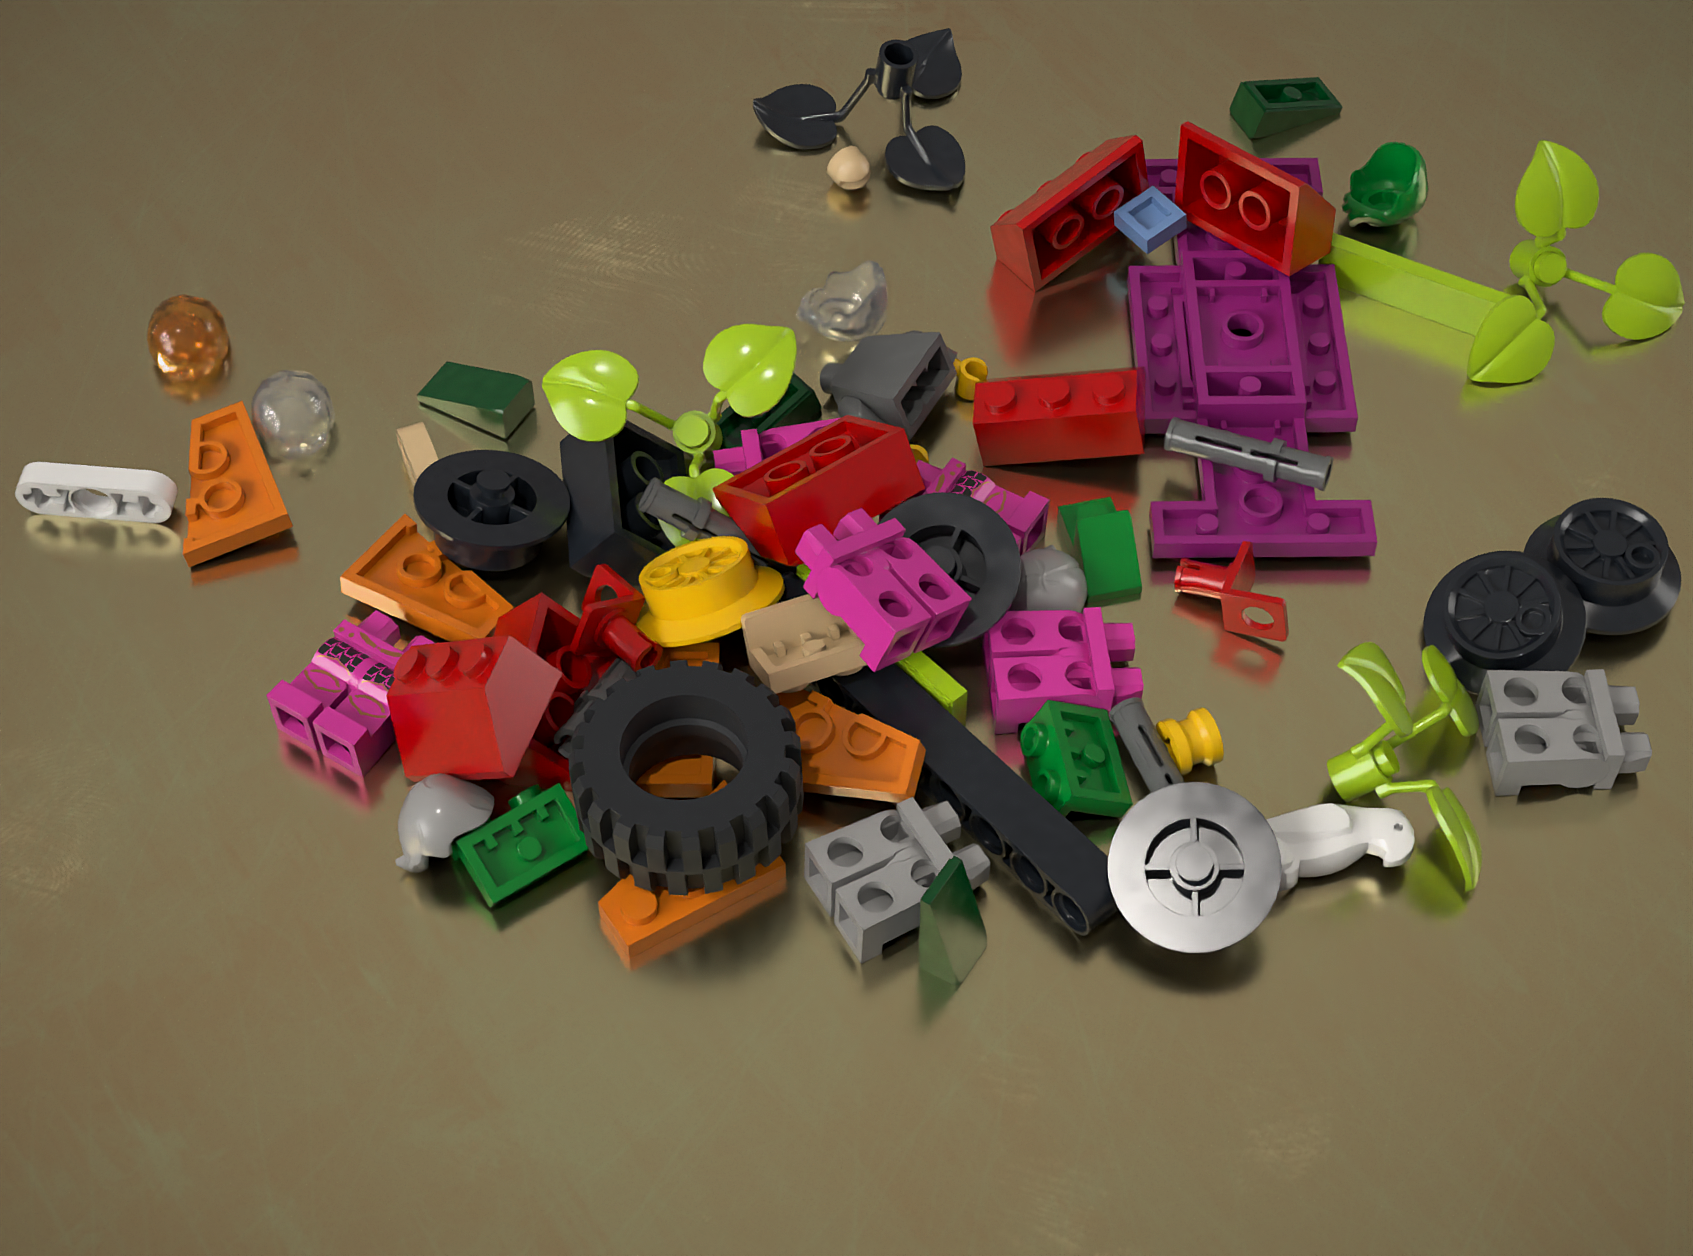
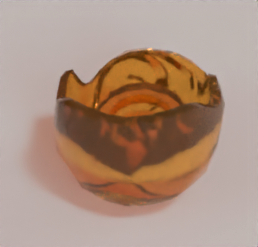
M180 294L162 301L155 308L148 322L147 345L149 353L163 374L172 382L185 383L203 378L215 366V359L224 358L228 347V332L223 315L209 300Z

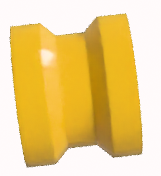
M1200 707L1191 710L1187 714L1186 719L1180 721L1167 718L1156 724V729L1182 776L1188 774L1196 764L1202 763L1212 766L1223 760L1224 749L1221 734L1214 718L1206 708Z

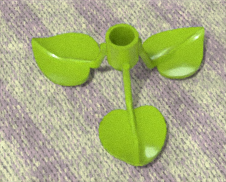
M1540 140L1538 142L1533 159L1520 180L1515 197V213L1519 224L1528 233L1536 237L1535 240L1527 239L1517 244L1510 255L1509 263L1512 273L1520 278L1518 281L1519 286L1526 289L1531 301L1522 295H1512L1499 301L1486 315L1474 339L1468 360L1467 378L1473 381L1520 383L1534 378L1547 366L1553 353L1555 335L1552 327L1540 320L1546 313V307L1535 285L1551 287L1564 277L1611 294L1602 310L1603 322L1616 335L1627 339L1641 340L1657 336L1668 330L1682 314L1685 301L1678 272L1670 261L1658 254L1650 252L1638 253L1626 259L1616 272L1615 285L1567 268L1564 253L1551 245L1565 238L1566 228H1582L1590 223L1598 207L1599 187L1594 173L1586 162L1575 152L1557 143L1547 140Z
M757 324L735 325L717 334L708 345L703 361V371L707 381L713 387L720 390L715 395L708 414L693 410L685 412L677 420H673L637 401L631 400L639 385L638 372L627 359L611 351H584L561 360L543 377L542 388L560 425L569 434L582 441L602 442L616 436L626 424L627 409L673 431L676 445L692 457L693 460L689 466L690 477H672L666 480L664 484L695 500L703 497L712 502L711 508L730 517L716 499L712 488L734 477V475L719 468L708 469L701 474L699 471L701 465L706 463V459L714 456L713 451L719 450L722 445V431L717 422L722 418L720 412L723 402L728 399L733 410L742 417H755L771 410L784 396L791 382L797 360L796 336L794 331L788 327ZM658 519L663 532L675 547L692 542L681 537V530Z
M1372 642L1359 644L1343 656L1337 667L1351 675L1364 688L1386 722L1364 741L1327 760V769L1331 781L1339 795L1347 802L1376 790L1380 799L1395 793H1426L1431 809L1459 861L1465 878L1466 893L1475 888L1482 866L1481 842L1470 817L1454 792L1449 787L1440 789L1435 780L1392 782V775L1400 772L1399 761L1393 749L1449 714L1463 736L1469 737L1475 734L1479 728V719L1474 703L1465 687L1457 679L1452 666L1436 646L1430 645L1422 651V664L1429 682L1442 703L1438 709L1413 724L1404 704L1406 702L1404 688L1384 651ZM1392 731L1395 732L1396 735L1388 740H1382Z

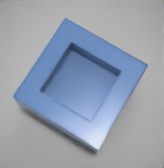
M1151 186L1114 211V225L1146 254H1149L1187 228L1186 213L1154 186Z

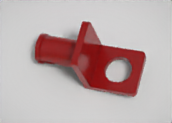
M1243 540L1234 562L1230 563L1228 567L1193 561L1185 557L1180 560V566H1177L1175 574V592L1221 600L1225 631L1281 642L1286 641L1289 635L1286 601L1283 598L1250 592L1256 576L1252 542ZM1249 607L1263 609L1272 616L1274 622L1270 624L1255 622L1245 614L1244 609Z
M600 564L595 567L581 605L583 613L570 645V651L574 655L580 656L610 648L631 666L635 673L637 670L651 665L655 667L662 657L663 648L636 626L645 596L607 564ZM604 586L612 587L618 598L601 601V592Z

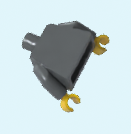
M912 330L903 334L874 335L861 339L844 364L827 363L823 367L820 374V385L824 393L834 396L840 418L851 415L904 428L908 440H911L955 376H957L954 386L956 393L964 399L974 400L975 383L987 378L988 369L985 362L980 358L971 357L963 361L957 359L958 353L945 345L940 332L923 333L922 331ZM911 444L910 447L916 463L921 460L929 464L927 451L919 445Z

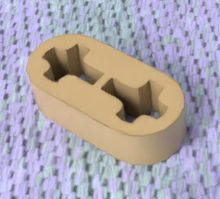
M423 422L396 429L400 452L413 487L420 474L432 463L439 460Z

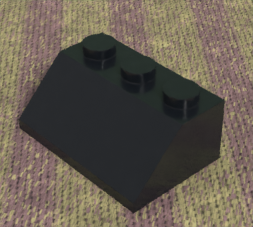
M628 420L624 428L616 436L602 442H586L569 434L560 441L563 483L570 496V510L566 520L570 568L592 578L597 565L607 564L630 585L640 586L639 575L644 567L661 554L675 548V546L663 532L658 518L638 510L639 503L653 478L656 477L660 482L664 483L672 477H686L684 452Z

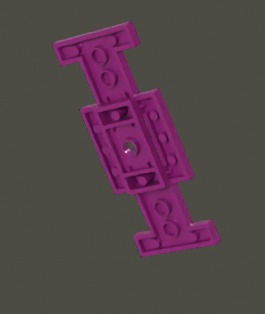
M1259 158L1307 183L1323 196L1318 158ZM1145 159L1149 188L1154 186L1174 203L1178 159ZM1187 221V228L1174 236L1177 265L1128 266L1127 286L1135 367L1144 366L1146 372L1145 434L1167 433L1171 419L1178 417L1184 421L1227 430L1267 442H1272L1274 438L1287 441V447L1309 452L1306 432L1356 431L1358 413L1334 264H1310L1295 274L1287 276ZM1184 316H1186V325H1187V334H1188V343H1189V352H1190V362H1191L1192 380H1191V374H1190L1189 355H1188V346H1187V337H1186V328H1185V319H1184ZM1239 328L1246 329L1250 332L1251 336L1241 337L1234 335L1230 331ZM1198 458L1202 501L1150 502L1149 522L1153 558L1236 557L1243 540L1253 543L1254 557L1375 556L1378 543L1371 500H1316L1314 487L1279 478L1276 483L1263 480V474L1215 463L1202 458Z

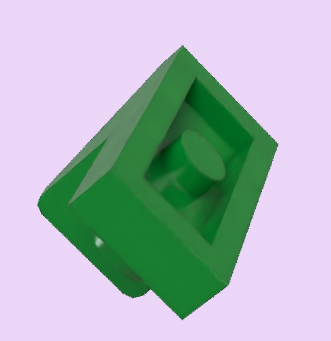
M1111 496L1058 506L1057 522L1070 556L1079 563V568L1083 570L1087 581V603L1140 594L1142 592V582L1132 517L1129 510L1116 511Z

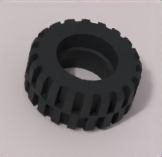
M687 660L670 661L669 668L655 670L654 665L637 670L636 678L629 682L621 678L606 689L607 698L605 700L598 697L584 712L585 722H581L576 726L571 739L572 753L568 756L579 829L584 832L586 845L594 857L602 860L605 859L606 869L617 877L626 879L631 874L633 875L635 886L655 892L657 886L668 887L669 895L688 896V889L704 888L705 894L723 890L724 882L734 879L738 885L754 877L757 864L760 863L764 867L769 866L782 853L781 843L786 844L791 841L798 827L797 815L802 812L804 798L800 737L796 734V724L789 709L780 705L779 696L762 683L755 687L753 676L734 668L732 673L723 671L722 664L703 661L702 666H688ZM697 754L715 757L730 764L739 771L738 775L729 784L717 792L690 800L661 798L644 791L636 785L638 779L652 766L666 759L681 755Z

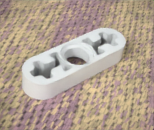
M49 462L27 464L22 471L15 490V497L18 502L26 509L35 513L146 523L166 521L171 515L178 494L176 484L166 475L156 471ZM86 489H94L106 494L107 496H99L89 492Z

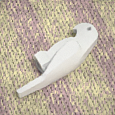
M1327 803L1312 805L1266 819L1275 834L1281 854L1282 870L1279 891L1291 889L1297 884L1298 877H1318L1342 870L1366 853L1382 858L1383 866L1385 867L1402 865L1410 859L1415 843L1414 829L1408 818L1401 810L1391 808H1364Z

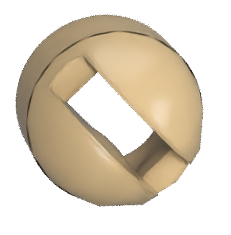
M848 146L838 151L831 158L827 166V174L844 190L855 191L861 189L869 182L871 174L870 164L857 147Z

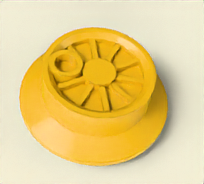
M716 536L695 540L661 554L648 563L641 571L639 583L646 603L642 606L636 626L662 647H678L705 642L742 628L741 617L743 614L777 604L784 593L785 584L781 574L775 569L754 565L748 545L741 538Z

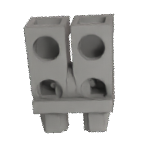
M1604 669L1586 670L1584 676L1570 671L1487 670L1475 706L1484 747H1488L1486 756L1495 796L1518 795L1521 786L1561 784L1568 788H1583L1593 785L1594 789H1611L1618 773L1645 771L1652 756L1648 734L1644 732L1620 733L1618 725H1634L1637 720L1640 702L1636 687L1608 685Z
M910 797L897 803L896 810H886L805 843L804 878L829 916H834V924L861 964L882 954V945L916 927H920V899L949 858L952 859L953 856L962 859L972 890L989 879L990 861L978 844L973 843L953 853L946 844L960 838L961 833L958 815L948 801L921 809L915 799Z

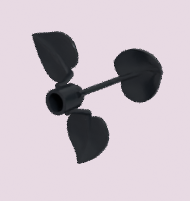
M950 28L922 34L906 41L895 39L883 43L879 50L876 69H866L863 81L842 109L835 112L836 102L833 97L822 88L810 84L785 86L765 97L753 99V110L759 122L773 137L794 148L818 149L835 141L837 135L835 123L844 121L870 85L874 84L879 94L884 98L890 100L902 99L903 131L906 136H898L891 139L886 146L884 156L886 167L894 178L908 186L927 190H950L957 188L964 179L965 158L957 140L948 131L939 126H925L915 132L912 126V92L924 99H938L954 93L960 84L962 76L961 64L954 47Z

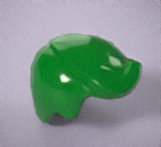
M1387 142L1381 145L1368 162L1359 170L1353 171L1350 176V192L1344 195V203L1341 205L1343 212L1348 213L1347 220L1349 225L1355 227L1357 224L1365 222L1377 227L1393 226L1410 219L1418 213L1426 202L1429 190L1425 160L1416 148L1403 142Z

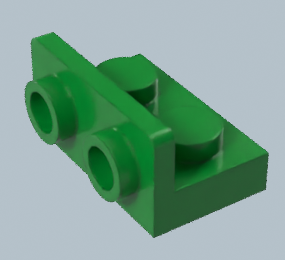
M1047 700L1021 732L1020 746L1022 753L1026 757L1032 788L1064 817L1070 811H1078L1122 818L1131 808L1133 802L1108 711Z
M560 783L544 792L539 784L522 791L508 801L512 810L493 821L489 817L487 822L481 827L460 835L461 839L453 845L452 858L455 862L462 860L490 908L590 850L586 845L584 832L579 829L576 810Z

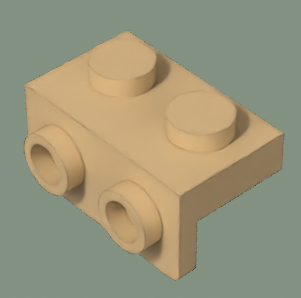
M809 594L745 613L741 617L750 667L763 684L776 694L780 692H797L806 688L811 682L833 675H851L867 665L859 656L865 644L841 617L832 615L824 608L819 597L813 599Z

